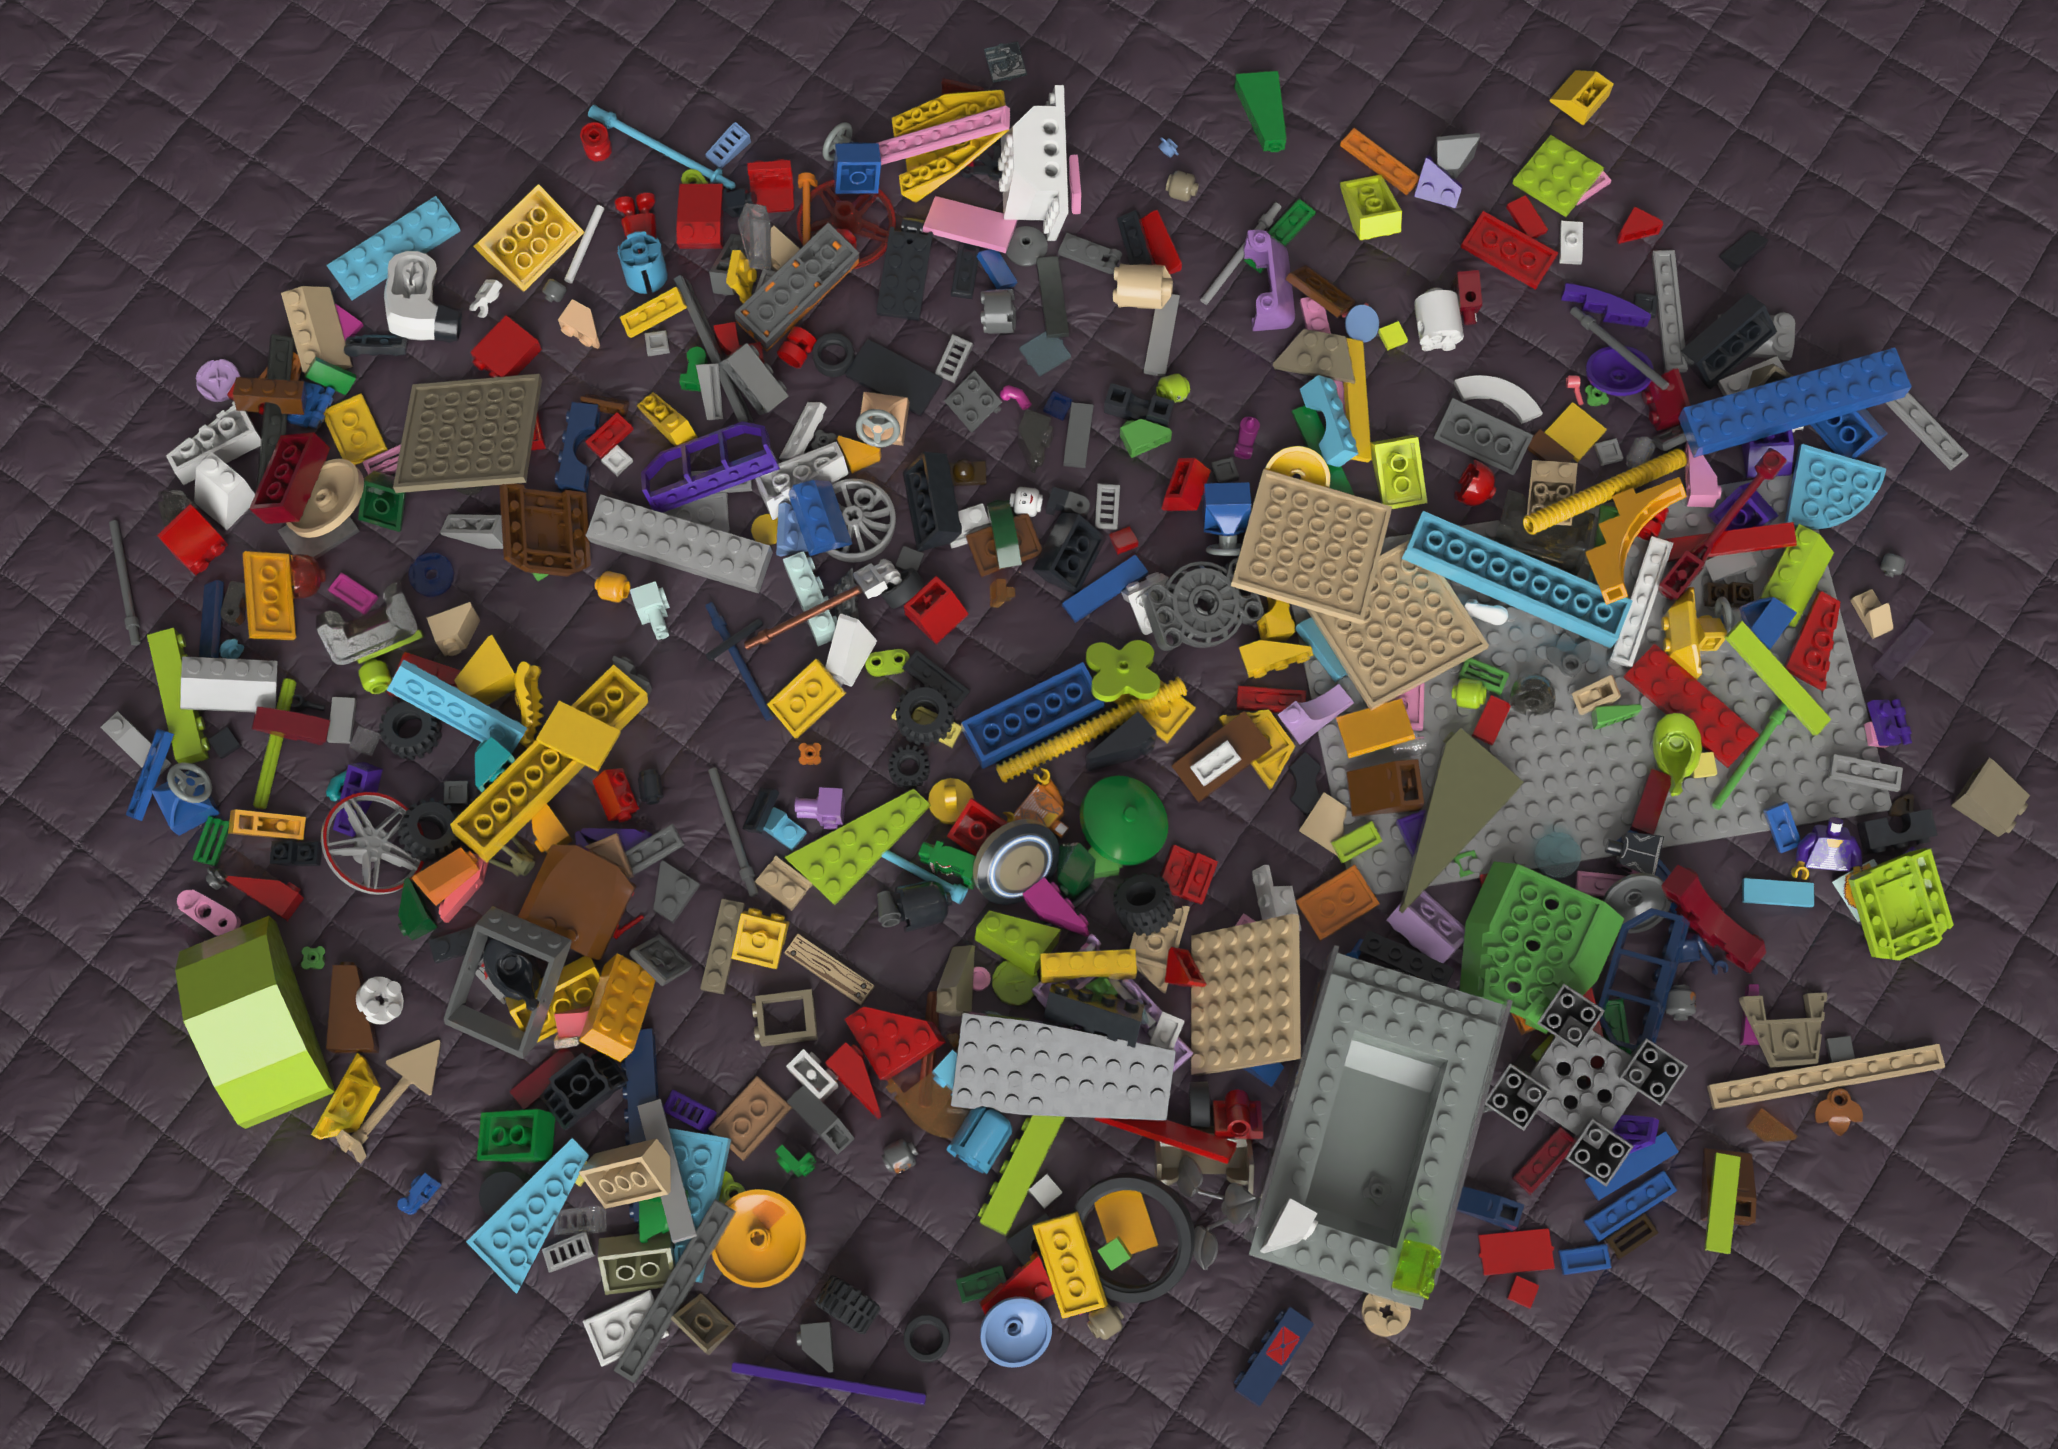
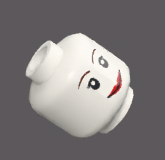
M1018 487L1015 494L1011 493L1010 505L1014 507L1016 515L1027 513L1030 517H1034L1037 512H1041L1043 495H1039V491L1035 488Z

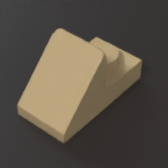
M1873 589L1850 600L1872 639L1893 630L1889 603L1881 605Z
M1613 675L1572 693L1580 715L1593 711L1597 706H1612L1621 697Z

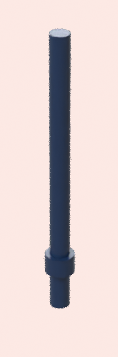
M713 602L706 604L705 607L712 619L711 623L715 631L719 632L723 641L727 640L731 635L726 628L727 623L724 617L720 616ZM734 645L728 651L765 721H770L774 716L737 646Z

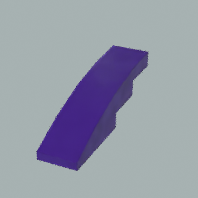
M1566 283L1563 288L1562 301L1583 303L1582 311L1603 314V322L1647 327L1651 319L1650 313L1612 294Z

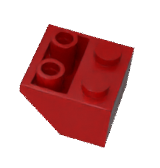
M1178 458L1161 509L1164 511L1197 510L1204 492V484H1207L1211 470L1196 458Z
M937 576L904 605L905 615L936 645L969 615L953 591Z

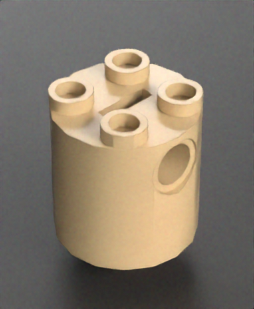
M1121 263L1119 267L1114 269V280L1118 282L1117 289L1113 290V302L1118 304L1120 308L1162 309L1172 296L1173 279L1164 265H1126Z

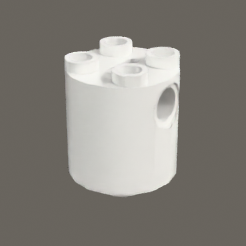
M1432 288L1415 299L1414 306L1422 350L1430 351L1442 348L1444 351H1450L1455 349V344L1463 340L1464 337L1457 294L1442 288Z

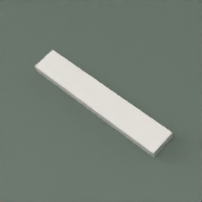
M1651 536L1630 598L1633 602L1619 638L1615 643L1610 662L1632 668L1673 546L1672 542Z

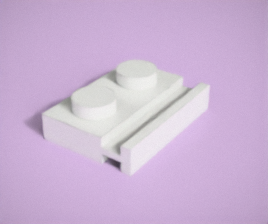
M983 503L958 511L959 520L962 525V534L950 543L951 549L967 544L965 535L991 526Z

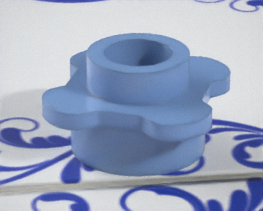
M1162 137L1160 138L1162 143L1158 147L1169 158L1174 154L1176 156L1179 155L1176 150L1178 146L1171 139L1165 140Z

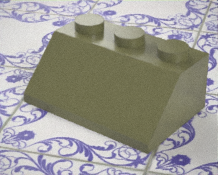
M670 1231L664 1234L660 1232L648 1238L647 1243L640 1242V1234L600 1238L598 1262L605 1295L663 1288L675 1267V1247Z

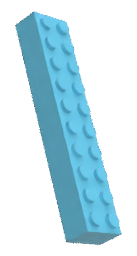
M1422 511L1401 558L1608 648H1611L1618 640L1633 600L1625 597L1606 605L1598 585L1425 511Z

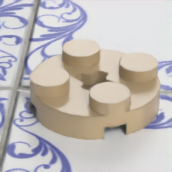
M1368 1294L1362 1303L1361 1314L1367 1328L1372 1333L1388 1337L1398 1334L1407 1326L1411 1310L1410 1306ZM1388 1305L1390 1306V1311L1393 1312L1392 1316L1388 1315L1386 1318H1383V1313L1379 1309Z

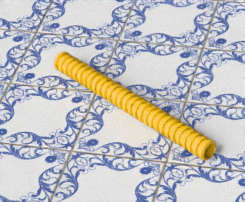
M1674 449L1642 465H1638L1579 493H1575L1568 498H1564L1557 503H1553L1546 508L1537 510L1523 518L1524 528L1529 534L1534 535L1611 500L1613 495L1631 488L1636 489L1670 472L1683 468L1687 463L1686 455L1681 449Z
M1176 677L1175 681L1170 680L1169 684L1163 683L1155 697L1151 699L1137 698L1136 700L1132 698L1131 702L1128 703L1126 701L1123 706L1118 705L1117 709L1112 708L1111 712L1106 711L1105 715L1099 714L1098 718L1093 717L1092 721L1087 720L1086 724L1083 725L1081 723L1079 724L1080 727L1077 728L1075 726L1072 731L1068 729L1067 733L1064 734L1062 732L1059 737L1054 736L1053 740L1048 739L1047 743L1042 742L1039 747L1035 745L1034 749L1029 748L1028 752L1025 753L1023 751L1022 755L1019 756L1017 754L1015 755L1016 758L1012 759L1011 757L1008 762L1004 760L1002 761L1003 764H996V770L1002 782L1006 783L1007 779L1010 778L1012 780L1015 775L1019 777L1020 773L1023 772L1025 774L1027 773L1026 770L1029 769L1031 771L1034 766L1039 767L1040 763L1045 764L1046 760L1052 761L1053 757L1058 758L1059 754L1064 755L1065 751L1068 750L1070 752L1072 751L1071 748L1074 747L1076 749L1079 744L1084 745L1086 741L1088 743L1091 742L1092 738L1097 739L1098 735L1103 736L1104 732L1109 733L1110 729L1115 730L1116 726L1123 725L1137 712L1141 715L1143 713L1148 714L1149 710L1153 712L1156 707L1161 708L1162 704L1167 705L1168 701L1173 702L1174 698L1179 699L1182 694L1186 696L1187 689L1182 679Z

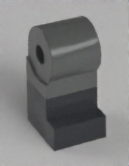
M1053 487L1046 506V514L1054 516L1056 511H1060L1063 513L1080 514L1085 518L1089 513L1090 503L1082 495Z

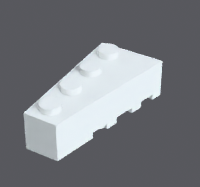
M232 402L233 406L227 411L222 410L217 414V419L208 426L206 424L199 429V433L192 439L187 438L166 455L175 474L183 485L195 480L196 467L211 452L224 463H228L260 446L261 437L247 411H236L235 402Z
M837 442L779 463V470L757 477L755 480L772 520L778 517L779 504L788 503L792 505L788 493L793 485L811 480L831 481V484L849 473L844 456Z

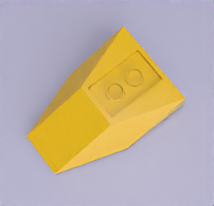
M992 90L944 94L892 117L894 137L1006 106L1004 91ZM1009 129L906 158L907 172L899 175L901 194L917 203L967 166L1007 133Z

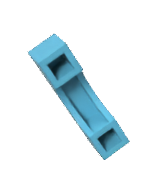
M1318 375L1301 387L1300 392L1306 408L1322 411L1325 416L1326 431L1319 443L1323 459L1326 464L1340 467L1359 453L1356 448V441L1349 428V421L1343 410V403L1339 399L1333 379Z

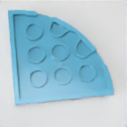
M1801 444L1798 447L1785 523L1794 522L1795 529L1801 524L1810 530L1833 527L1850 520L1861 512L1878 492L1883 482L1886 468Z

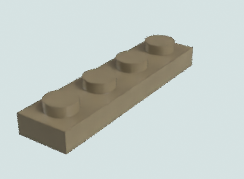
M726 899L721 900L700 988L703 991L725 994L733 960L731 957L741 913L745 909V903Z

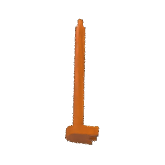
M801 173L798 175V188L803 187V246L810 240V185L818 187V181L812 173Z

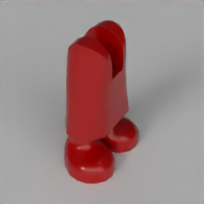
M642 193L636 197L639 214L635 213L633 198L624 196L615 200V208L625 215L621 222L626 239L627 235L643 231L657 239L655 215L650 213L651 208L656 202L654 194Z

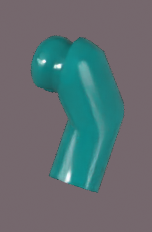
M347 770L333 777L328 784L326 796H329L333 802L341 797L339 790L344 785Z

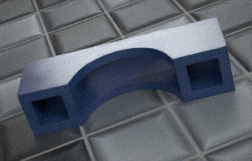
M572 402L571 410H567L566 422L568 426L562 435L564 448L560 450L558 459L561 465L560 470L555 473V484L558 485L560 492L571 490L586 492L587 495L590 472L588 467L577 459L576 454L581 442L587 437L592 436L599 429L601 411L598 405Z

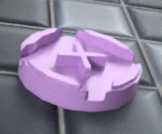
M225 359L208 361L197 372V389L204 398L210 401L222 402L230 398H228L227 394L235 383L236 377H241L240 372L232 362Z

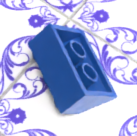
M1866 409L1810 424L1836 454L1855 460L1888 434Z
M811 480L793 485L788 495L809 555L812 556L852 545L831 481Z

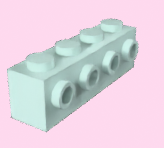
M804 551L783 559L786 572L803 612L828 600V596L823 597L821 590L824 588L820 577H815L812 570H815V566L811 557L807 558ZM829 610L807 620L818 646L833 640L838 620L836 616H831Z

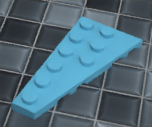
M669 1128L684 1188L688 1190L691 1198L690 1211L695 1230H697L715 1199L719 1201L731 1139ZM692 1238L674 1243L675 1266ZM705 1266L696 1282L702 1283Z
M573 1138L466 1241L516 1294L580 1174L579 1171L589 1157V1154Z

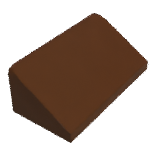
M585 394L580 399L582 403L598 405L603 413L613 415L619 413L623 417L627 416L630 405L629 401L594 394Z

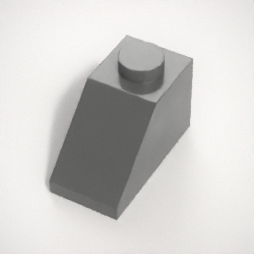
M822 1322L800 1325L801 1331L796 1332L797 1345L802 1346V1350L830 1374L835 1373L831 1323Z

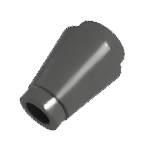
M890 891L878 893V921L883 927H892L899 924L901 914Z

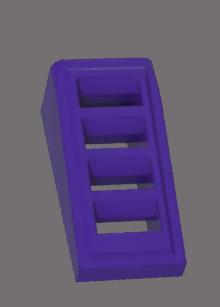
M675 1090L671 1091L663 1106L665 1113L703 1133H707L717 1114L711 1108ZM681 1099L676 1111H672L677 1100ZM689 1103V1106L687 1107L684 1115L682 1116L681 1113L683 1112L686 1104ZM697 1107L698 1109H697V1111H696V1113H695L693 1119L690 1120V1117H691L692 1113L694 1112L695 1108Z

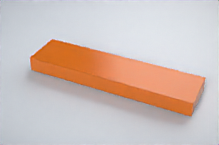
M1353 128L1341 141L1340 146L1378 175L1381 174L1385 180L1405 195H1408L1418 184L1419 175L1357 129Z

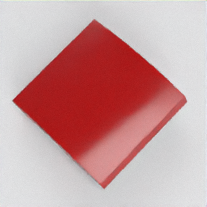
M1172 845L1160 876L1169 884L1172 895L1194 903L1203 904L1218 861L1200 853L1194 854L1177 845Z

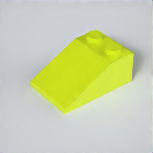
M1381 174L1340 182V188L1352 227L1359 240L1401 232L1402 210Z
M1410 435L1370 442L1372 463L1381 503L1391 506L1392 509L1427 503L1418 437Z

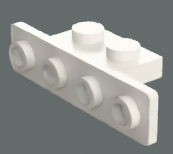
M1263 865L1253 870V882L1256 888L1262 920L1288 914L1298 915L1292 886H1273L1269 865ZM1299 920V931H1302V930H1301V925H1300V920Z

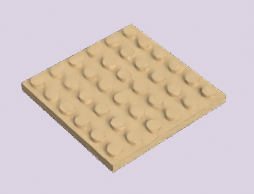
M1263 469L1231 586L1362 625L1392 507Z
M1409 541L1380 555L1362 625L1307 609L1370 710L1399 697L1489 647V644L1445 577L1401 559Z
M1288 914L1192 935L1191 956L1207 985L1205 987H1191V1050L1193 1052L1191 1056V1075L1199 1076L1301 1059L1299 915Z

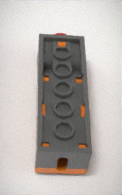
M827 223L735 311L736 323L756 342H761L762 348L767 352L859 263L856 237L848 229H834Z

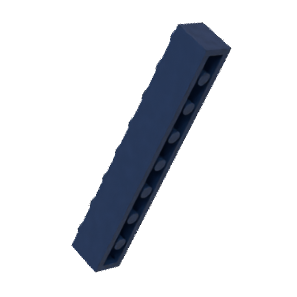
M652 1028L640 1030L634 1050L621 1063L622 1072L629 1080L627 1085L623 1087V1097L628 1101V1108L624 1109L625 1123H629V1132L625 1133L626 1146L646 1141L637 1106L659 1099L655 1032ZM638 1201L629 1205L630 1218H634V1222L639 1224Z

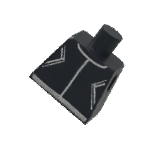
M1626 832L1622 835L1620 842L1608 839L1605 852L1617 856L1615 867L1629 874L1648 873L1655 875L1664 836Z

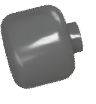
M551 278L543 287L542 292L546 295L545 299L551 303L553 300L560 302L566 294L567 288Z
M1886 553L1883 556L1880 569L1885 572L1884 575L1889 577L1901 575L1906 560L1899 555Z

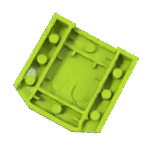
M1931 848L1910 851L1854 874L1848 879L1871 957L1902 960L1937 945L1943 939L1942 934L1954 925Z

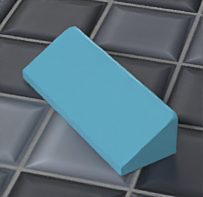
M1312 617L1300 622L1295 630L1306 645L1312 647L1313 654L1333 681L1336 683L1348 675Z

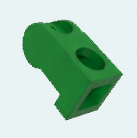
M693 347L687 352V374H681L679 382L682 390L701 392L696 365L708 364L704 349Z

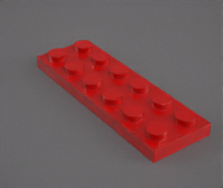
M1656 644L1624 675V678L1666 715L1680 713L1694 720L1701 734L1702 747L1708 752H1713L1714 757L1726 768L1759 735Z

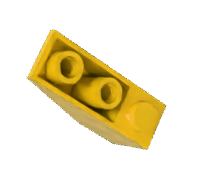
M654 392L636 405L674 446L698 438L688 420Z
M1258 640L1239 647L1249 678L1253 676L1254 678L1263 677L1268 671L1274 669L1280 671L1287 668L1288 664L1294 662L1303 663L1313 656L1311 646Z

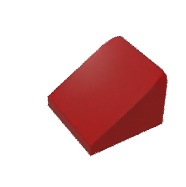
M1130 526L1109 534L1117 555L1138 547L1139 542Z

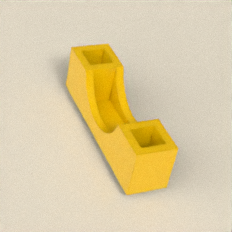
M1267 597L1268 611L1257 622L1261 640L1273 642L1287 641L1295 633V623L1291 619L1289 611L1290 604Z
M1135 949L1040 954L1041 983H1060L1081 977H1105L1111 980L1135 979L1137 974Z

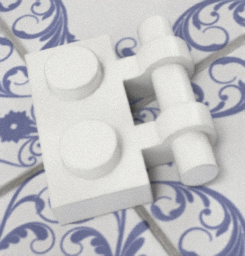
M886 559L880 560L876 566L870 563L853 573L856 583L861 587L868 599L880 595L888 588L886 584L889 582L895 585L901 583L900 573L895 569L892 562Z

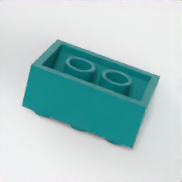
M492 737L482 741L475 753V785L481 794L515 761L512 754Z

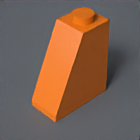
M460 847L419 872L412 879L437 906L480 870L475 864L479 860L470 850L466 853Z

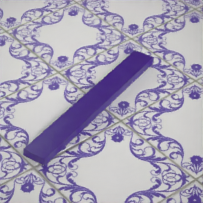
M734 1362L731 1372L921 1405H925L927 1397L923 1393Z

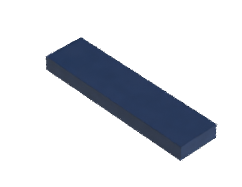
M215 580L204 585L199 657H219L223 581Z

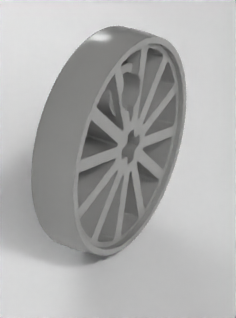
M845 479L833 483L834 493L836 494L840 491L843 493L847 508L840 504L839 507L851 541L853 533H855L860 553H848L850 545L843 547L842 551L834 549L826 551V553L835 559L845 562H862L874 558L888 546L895 531L896 515L890 497L881 487L863 479ZM847 489H859L854 494V506L850 502ZM864 497L870 499V502L865 505L860 504L859 501ZM880 500L886 505L884 509L870 512ZM890 516V524H882L871 521L881 517ZM867 528L887 533L882 540H879ZM860 532L876 546L865 551Z

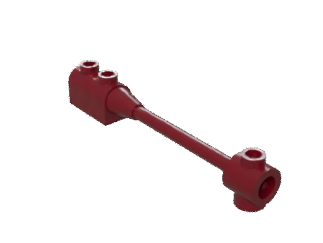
M1772 448L1765 452L1754 466L1757 475L1707 539H1704L1692 551L1686 550L1659 584L1658 590L1664 597L1675 603L1684 594L1705 567V562L1713 548V544L1764 479L1773 480L1786 464L1787 460L1781 453Z

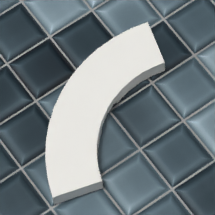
M1478 375L1463 377L1454 381V385L1463 402L1471 399L1497 400L1510 409L1517 416L1521 424L1542 415V411L1537 403L1524 390L1506 380Z

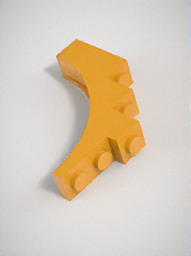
M1680 477L1668 480L1637 494L1634 488L1612 496L1619 516L1599 523L1606 544L1585 552L1606 605L1628 597L1624 583V566L1627 553L1638 533L1656 514L1669 505L1687 497Z

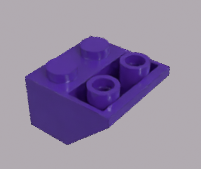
M1792 430L1742 444L1746 478H1754L1757 475L1754 466L1769 448L1778 451L1787 460L1776 476L1791 475L1794 453Z

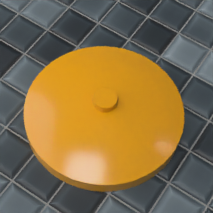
M748 1190L733 1196L725 1205L737 1212L712 1253L715 1264L728 1279L742 1286L763 1288L778 1284L795 1271L805 1252L807 1234L800 1212L787 1198L769 1190Z

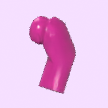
M1007 385L1000 391V397L1003 400L1016 399L1022 410H1026L1032 405L1022 389Z

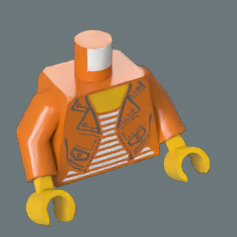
M1041 768L1044 773L1043 777L1040 779L1035 773L1033 777L1036 781L1042 782V786L1038 783L1014 814L1011 812H1003V814L1008 818L1007 823L1020 819L1037 820L1046 825L1058 837L1062 838L1069 830V827L1060 821L1064 815V803L1058 788L1050 779L1049 771Z

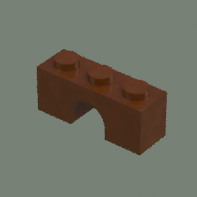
M236 377L233 398L236 411L259 412L260 404L269 402L278 405L282 414L304 415L307 394L304 381Z

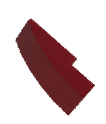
M256 707L251 729L294 741L299 739L322 745L326 742L330 720L286 710Z

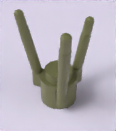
M514 836L512 840L522 854L520 852L514 853L506 845L501 848L512 857L510 863L513 866L492 858L489 862L512 872L517 877L520 874L526 876L535 865L534 856Z

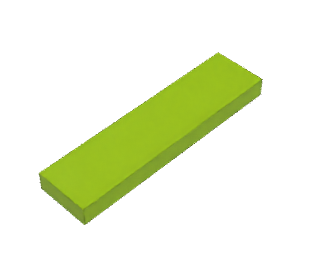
M1715 1153L1704 1250L1730 1254L1741 1157Z

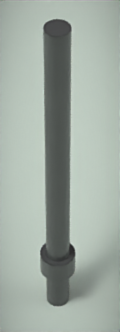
M1576 306L1571 309L1570 313L1581 322L1585 329L1594 332L1662 390L1669 386V383L1599 326L1596 323V319L1591 315H1586Z
M117 520L109 522L126 613V618L124 619L125 627L129 630L131 645H139V619L135 616L119 523Z
M716 767L711 768L708 771L741 870L739 873L741 879L745 881L749 896H756L759 893L754 881L755 874L753 868L749 866L718 769Z

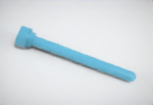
M889 850L882 855L886 860L925 881L940 883L945 892H950L952 901L958 904L962 903L968 892V888L962 884L952 885Z

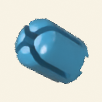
M645 231L627 235V239L622 242L620 248L618 245V257L628 287L637 293L647 294L643 271L646 270L652 292L660 290L667 280L668 273L658 238L655 239L653 236L647 235ZM642 248L643 253L639 254L638 249Z
M981 1106L970 1110L946 1150L954 1157L958 1154V1157L966 1162L969 1167L982 1174L984 1172L987 1174L1012 1134L1013 1127L1009 1120L994 1109L986 1111V1107Z

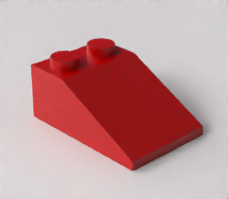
M723 184L679 185L677 245L680 249H723Z
M191 504L157 535L176 559L195 576L199 572H203L215 557L220 556L224 552L225 547L228 545L222 536Z
M845 1042L825 1062L827 1068L879 1120L882 1116L863 1061V1053L854 1044L850 1047Z

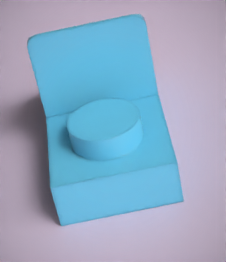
M773 807L763 829L791 851L796 848L807 834L804 829L788 818L787 813Z

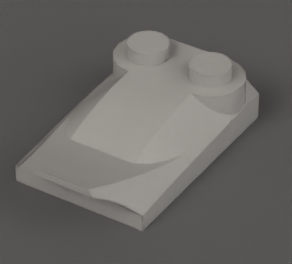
M1785 312L1779 313L1776 316L1770 315L1777 333L1749 357L1771 359L1778 356L1779 360L1790 361L1795 343V320L1793 316Z

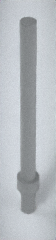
M1275 202L1269 211L1261 216L1258 220L1259 224L1254 230L1268 229L1274 222L1273 218L1282 208L1281 205ZM1244 243L1200 299L1205 305L1210 302L1243 259Z

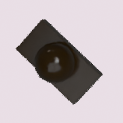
M961 459L957 462L949 463L954 486L986 485V461L970 462L967 459Z

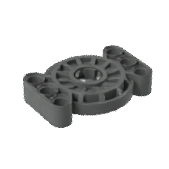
M1238 558L1230 561L1224 567L1211 562L1189 563L1176 570L1168 578L1164 586L1159 584L1153 585L1143 592L1141 597L1157 645L1161 650L1171 651L1182 642L1199 648L1217 646L1232 637L1241 624L1249 625L1263 616V606L1258 594L1246 591V596H1243L1239 588L1231 586L1234 575L1232 566L1236 567ZM1195 567V569L1190 572L1186 571V569ZM1177 576L1178 580L1171 584L1174 578ZM1151 592L1157 594L1158 601H1154L1151 598ZM1198 598L1203 599L1207 603V611H1203L1199 607L1195 609L1194 605L1198 603ZM1247 608L1253 611V618L1248 615ZM1159 613L1165 616V623L1159 620ZM1233 626L1232 630L1228 633L1227 630ZM1167 634L1172 636L1173 644L1167 642ZM1215 637L1220 639L1219 641L1211 642V639Z

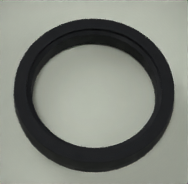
M1117 1174L1091 1186L1080 1197L1072 1213L1078 1211L1084 1229L1087 1215L1095 1202L1107 1194L1122 1190L1145 1193L1159 1201L1167 1209L1176 1225L1179 1243L1175 1262L1164 1276L1148 1284L1128 1285L1112 1280L1096 1267L1105 1297L1125 1303L1146 1302L1160 1297L1171 1290L1185 1275L1191 1263L1195 1247L1194 1225L1183 1200L1165 1183L1143 1174Z

